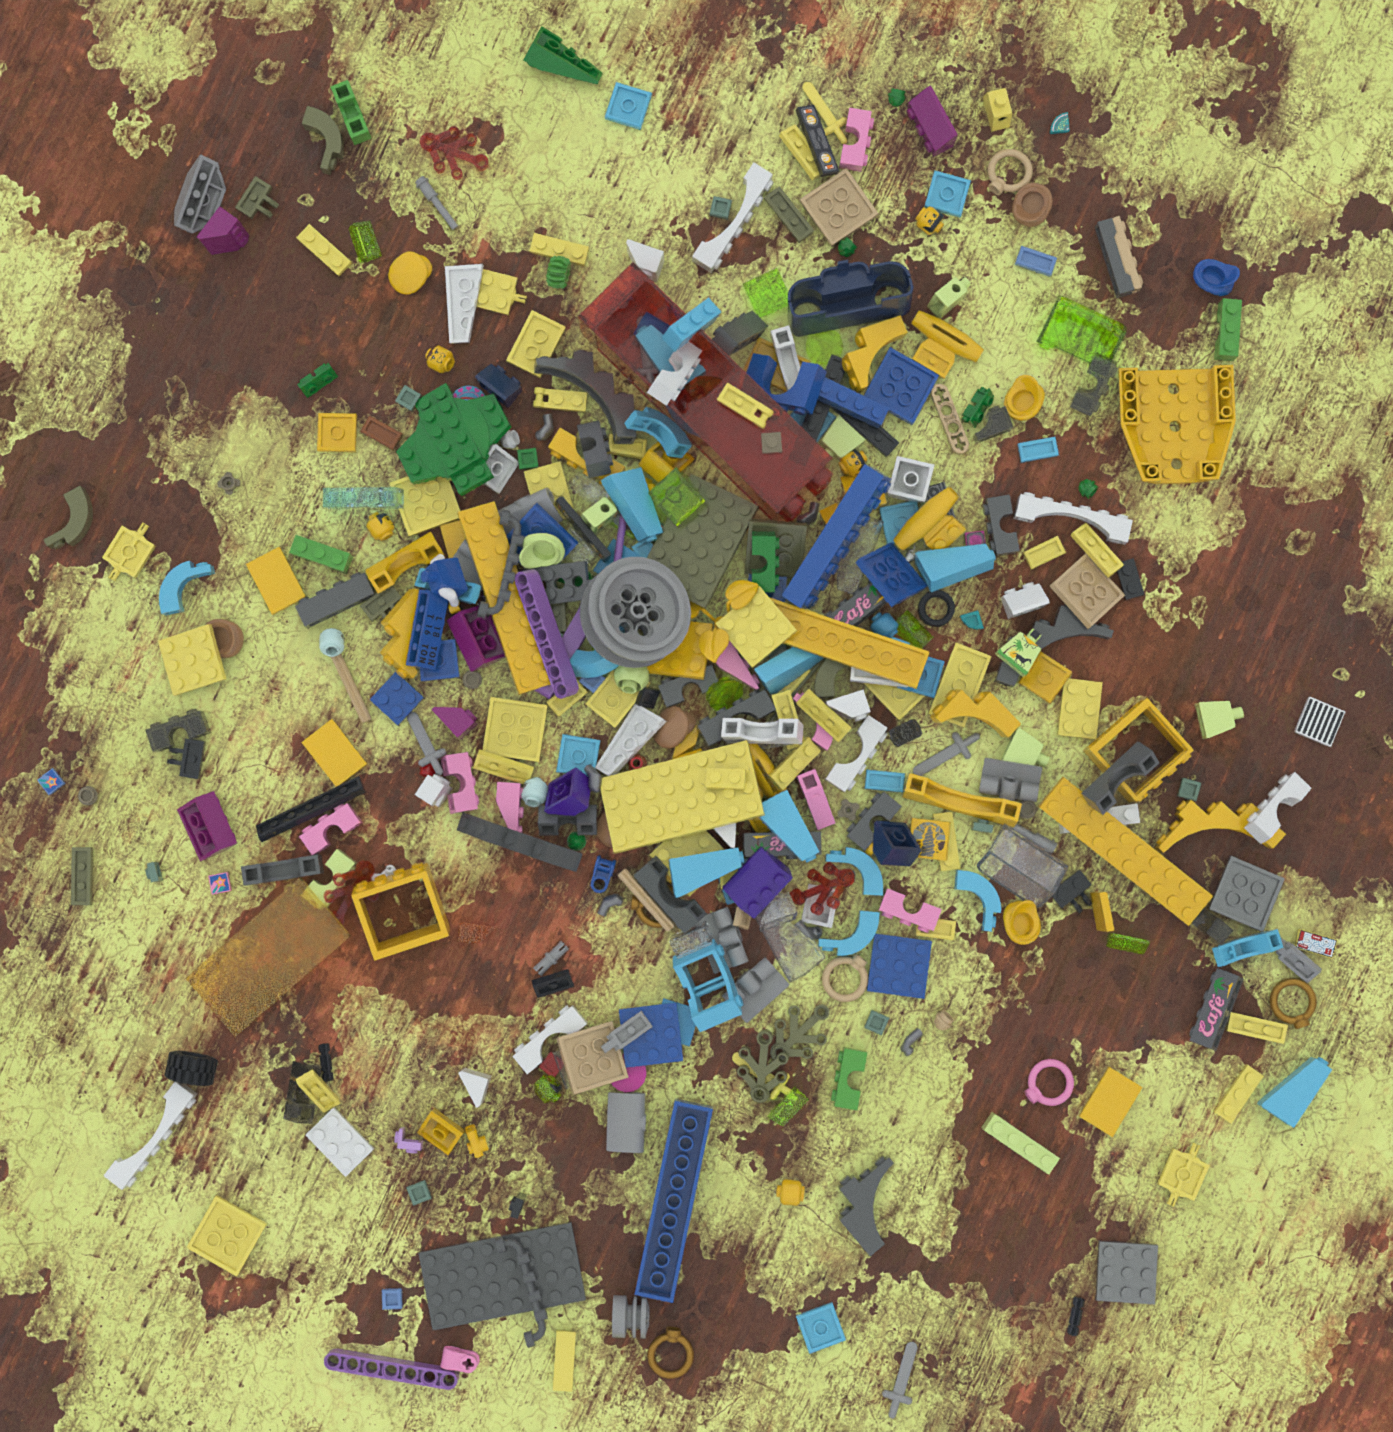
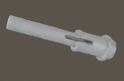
M424 176L417 179L415 182L416 188L420 189L427 200L433 203L452 230L458 228L457 223L437 198L438 194L429 184V179Z
M1016 824L1014 828L1006 826L1032 840V844L1046 850V853L1050 852L1052 854L1057 846L1054 839L1050 840L1038 832L1035 834L1019 824Z

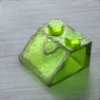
M677 467L648 492L655 504L676 526L681 524L705 502V499L688 476Z

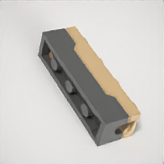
M1120 216L1097 222L1094 228L1116 298L1139 292L1142 288L1143 280L1136 270L1137 261L1135 257H1132L1130 251L1132 245L1130 239L1126 238L1124 221H1121Z

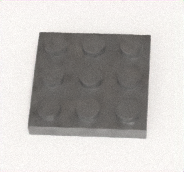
M1229 856L1208 909L1263 932L1285 878L1236 857Z
M1098 1240L1095 1300L1155 1305L1158 1245Z

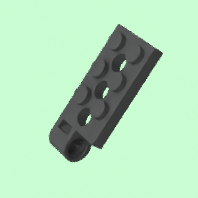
M587 561L533 568L539 573L541 580H544L547 584L545 592L550 604L581 601L583 593L591 581L588 576ZM577 576H581L583 579L580 587L575 585V578ZM560 578L565 582L562 589L557 587V581Z

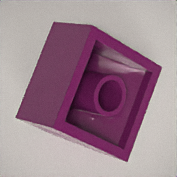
M433 707L431 709L452 733L461 740L478 725L475 721L478 718L469 709L464 710L463 708Z

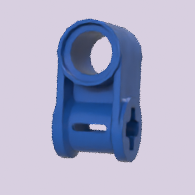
M600 855L597 856L591 880V888L594 892L601 894L608 889L617 860L610 861L601 858ZM598 879H602L605 882V887L602 890H597L594 887V883Z

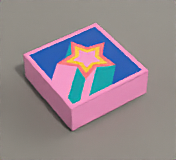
M229 872L208 876L212 895L232 891Z

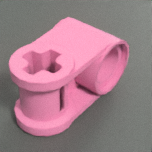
M444 1346L440 1367L446 1370L471 1373L478 1366L480 1357L474 1351L460 1349L455 1346ZM468 1358L471 1359L472 1365H468V1364H469V1362L467 1361Z

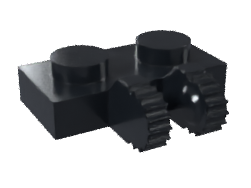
M185 738L184 749L169 747V752L181 753L183 755L182 761L168 759L167 763L181 765L180 777L200 779L206 741Z
M1081 870L1076 871L1049 892L1060 908H1063L1070 902L1079 914L1083 910L1074 900L1078 895L1086 905H1092L1090 899L1083 892L1092 884Z

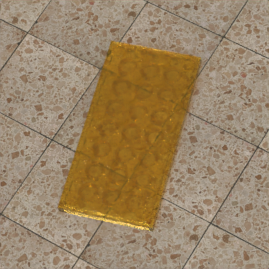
M300 877L185 979L234 1037H236L351 935Z

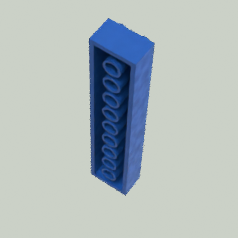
M675 1099L635 1289V1295L673 1303L713 1106Z

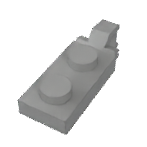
M1281 938L1284 948L1276 950L1280 961L1306 983H1309L1321 973L1322 969L1295 945Z
M641 1010L606 1036L609 1041L603 1044L601 1048L605 1053L613 1047L616 1051L622 1049L653 1026Z

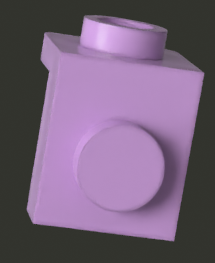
M401 1127L399 1131H396L394 1142L398 1143V1149H406L407 1153H417V1151L423 1148V1140L404 1139L405 1127Z

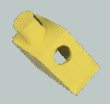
M1006 88L987 92L983 96V102L991 132L1009 128L1012 110Z

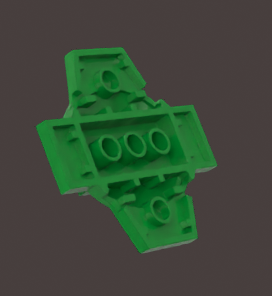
M445 383L419 398L415 405L420 417L416 431L396 451L411 483L415 485L442 477L453 481L459 495L464 496L493 479L494 475L487 463L490 456L488 454L492 444L496 445L512 427L497 397L491 394L470 400L455 398L449 385Z

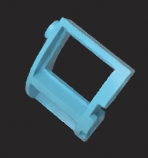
M715 939L673 956V968L683 988H688L691 997L688 1000L691 1018L700 1032L742 1015L741 1006L744 1005L741 996L738 995L733 977L723 956L725 955L724 949L721 944L718 945ZM712 954L722 975L695 986L686 965ZM726 986L729 1000L703 1010L700 997Z

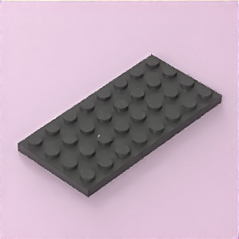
M572 1221L501 1235L504 1239L518 1241L523 1251L529 1252L531 1262L527 1264L529 1271L534 1270L537 1281L533 1282L535 1290L540 1289L542 1300L539 1301L541 1308L586 1300ZM501 1236L420 1251L418 1253L433 1330L533 1311L515 1249L507 1247V1251L500 1254L497 1250L495 1238Z

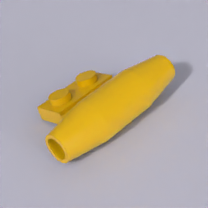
M919 310L911 322L913 326L928 338L920 344L912 360L935 372L943 379H945L954 364L955 354L977 362L984 351L980 345L964 332L944 320Z
M948 486L929 499L907 520L893 539L895 544L904 551L921 538H924L925 544L932 550L948 548L966 530L965 526L954 516L947 515L959 498L957 493Z
M748 743L761 799L764 795L769 799L782 792L768 778L775 769V766L758 744Z

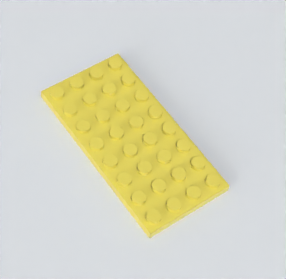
M747 740L603 777L600 787L615 854L765 816ZM707 768L746 769L745 790L707 789L705 787Z

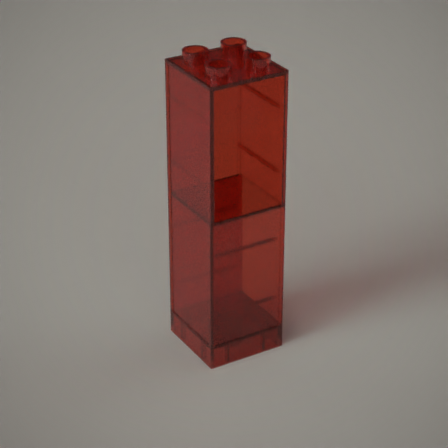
M632 262L578 315L582 335L661 413L672 419L685 432L690 442L753 504L758 505L759 509L770 520L779 521L783 518L787 522H792L805 508L803 505L806 503V500L803 496L810 491L817 497L832 481L830 478L834 474L829 468L833 457L702 329L689 342L702 350L698 358L701 359L699 364L705 368L706 374L683 389L675 401L671 399L667 406L648 394L647 392L652 383L646 379V375L643 376L637 370L643 368L640 345L634 335L637 328V319L648 312L671 326L686 315V313ZM653 374L654 381L659 374ZM727 383L774 412L771 418L767 419L764 429L759 428L748 419L717 401ZM757 410L754 415L759 418L762 412ZM781 432L782 453L762 454L761 433Z

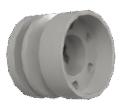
M626 1295L613 1296L612 1338H625L627 1329H631L632 1337L636 1338V1329H641V1339H646L650 1311L647 1297H642L641 1305H637V1296H634L632 1305H628Z

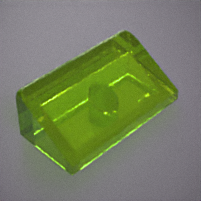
M371 222L353 223L349 227V232L359 262L364 263L381 257L382 255Z
M908 610L896 620L899 625L897 634L912 646L922 649L934 638Z
M1110 932L1108 933L1106 947L1144 954L1150 941Z
M794 1086L770 1111L767 1117L777 1124L784 1126L809 1099Z

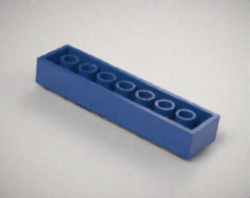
M864 464L782 594L784 598L799 608L810 609V607L813 608L819 600L817 596L829 584V577L831 574L834 575L839 569L838 563L841 558L844 559L850 551L848 547L858 539L860 528L868 523L870 520L869 514L879 506L881 502L879 498L889 490L891 486L890 481L892 480L890 477L876 468Z

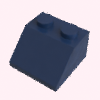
M490 364L475 376L477 383L489 394H494L498 401L509 408L522 392L521 383L513 376L509 378L505 375L506 371L501 366L497 365L495 367L493 364Z
M876 820L874 823L873 852L880 864L911 866L922 850L907 824Z

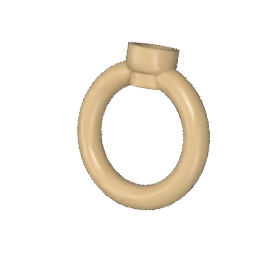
M1004 149L997 152L988 164V176L991 181L988 187L991 192L996 195H1001L1003 191L1017 192L1021 187L1028 184L1033 174L1029 158L1021 151L1015 149ZM1004 157L1019 159L1025 167L1024 178L1019 183L1010 185L997 177L995 167L1000 159Z
M857 953L853 957L840 956L831 960L822 973V985L826 993L834 1000L840 1002H851L858 999L865 992L868 985V974L865 969V965L868 962ZM850 964L858 970L860 984L853 993L840 994L831 987L830 974L836 966Z

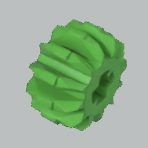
M553 256L550 259L546 275L548 286L556 289H564L567 286L571 270L569 258Z

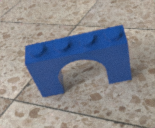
M753 353L740 391L770 409L773 407L782 412L790 410L798 415H805V413L812 415L827 371L819 364L802 362L794 385L787 392L775 395L771 393L770 385L777 362L770 356Z

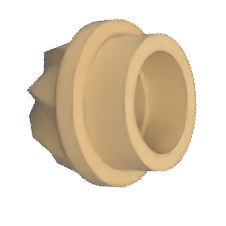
M942 1010L940 1013L938 1012L934 1020V1024L939 1030L951 1028L954 1022L953 1017L945 1010Z

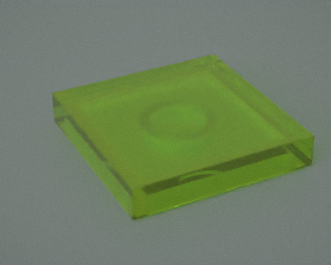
M777 268L743 283L745 292L760 318L788 306V290Z

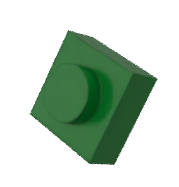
M536 448L517 450L520 470L539 467Z

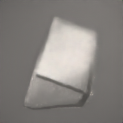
M1005 823L977 863V868L981 873L1023 901H1033L1036 908L1042 907L1055 894L1069 868L1062 860L1057 859L1044 848L1039 847L1029 838L1024 837Z

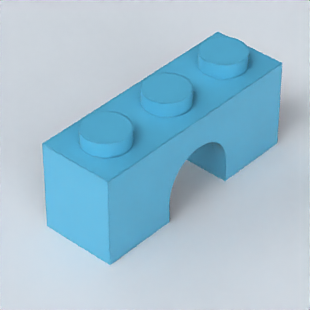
M707 298L669 326L662 339L676 352L687 344L698 331L701 333L711 326L721 311L710 298Z

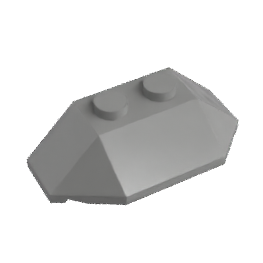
M199 155L187 173L174 209V226L191 234L204 228L221 205L226 187L218 162Z

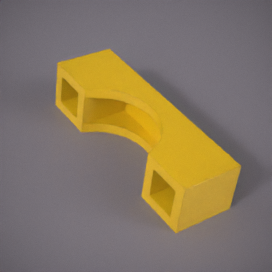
M559 428L548 446L551 451L550 454L559 460L560 458L565 459L568 466L575 470L578 467L583 470L582 474L588 477L585 460L577 452V438L564 429ZM612 459L613 465L610 466L611 474L626 470L625 466ZM611 474L602 475L594 478L598 479L599 484L603 486L601 480Z
M429 532L369 567L365 572L379 594L394 585L397 578L410 567L418 564H430V561L438 554L444 555L432 532Z

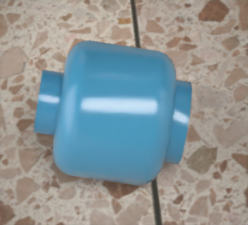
M879 612L871 619L873 623L870 629L873 633L891 638L898 632L897 628L899 625L890 613L882 615Z

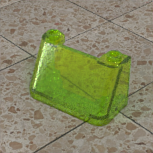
M1058 295L1036 342L1039 343L1041 348L1046 350L1056 347L1088 362L1093 372L1106 374L1126 334L1127 327L1119 321L1067 297Z

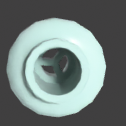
M333 628L324 630L319 638L320 651L329 657L341 654L344 650L343 633Z
M538 777L526 780L521 794L522 800L530 807H538L546 801L548 786Z

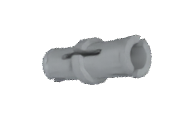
M560 941L550 952L547 951L545 957L533 968L542 976L553 964L556 965L558 963L557 960L569 948Z

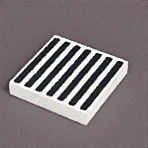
M1308 697L1294 733L1331 747L1345 711Z

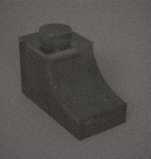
M998 405L990 408L985 416V427L975 433L973 439L975 444L1011 431L1013 424L1006 406L1000 408Z
M1205 908L1202 909L1191 923L1218 945H1222L1233 932L1231 927Z

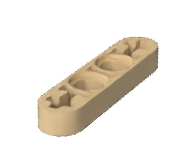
M936 384L931 390V398L951 450L957 455H963L969 448L968 439L948 388L944 384ZM937 389H939L940 391H944V393L942 394L943 401L946 399H948V401H945L938 405V402H941V399L939 395H935ZM949 406L952 412L948 416L943 415L941 408ZM955 423L958 426V432H949L948 425ZM959 434L962 435L958 438L959 442L961 444H965V446H963V450H960V448L955 447L957 445L956 438L952 440L953 437H956Z

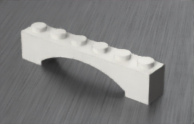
M753 162L743 178V184L746 185V194L736 218L720 235L706 243L702 241L692 256V262L710 273L720 267L723 261L721 260L724 253L728 254L733 246L731 242L742 233V225L744 222L748 223L753 216L752 210L755 206L759 207L763 200V193L771 189L774 183L772 181V173Z
M1028 492L1018 496L1013 517L1015 520L1032 523L1036 518L1043 516L1059 515L1072 517L1097 528L1106 536V541L1122 545L1128 543L1133 520L1128 519L1126 515L1117 514V516L1109 515L1110 512L1105 510H1098L1096 512L1092 511L1088 506H1072V503L1067 501H1061V503L1053 502V498H1036L1035 494Z
M174 1082L163 1097L166 1099L165 1111L153 1137L140 1151L130 1158L115 1160L104 1174V1177L121 1190L127 1186L130 1188L137 1180L136 1174L139 1171L143 1172L148 1166L149 1162L147 1160L151 1155L154 1157L160 1150L159 1144L161 1141H166L173 1132L171 1128L174 1124L178 1125L184 1118L183 1112L186 1108L190 1109L195 1104L196 1099L194 1098L198 1093L186 1084Z

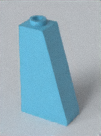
M645 325L637 330L635 335L636 341L659 373L662 369L675 372L673 366L668 361L674 351L662 339L663 334L652 325L648 327ZM697 365L690 378L686 379L687 382L682 390L706 374V370L702 365Z
M641 467L611 474L601 480L605 490L638 541L646 540L648 543L656 540L657 535L663 533Z
M987 544L918 551L915 553V565L928 585L930 592L992 570L996 560L993 550H989Z
M792 647L756 667L754 670L770 694H775L823 660L824 657Z
M784 790L763 801L765 816L758 818L800 861L805 860L807 863L817 858L815 854L819 853V850L788 791Z
M732 848L669 859L674 897L679 898L742 867L741 863H744L743 852H739V848Z
M1310 1057L1262 1097L1257 1104L1294 1128L1332 1071L1327 1066L1329 1063L1321 1057L1317 1059Z

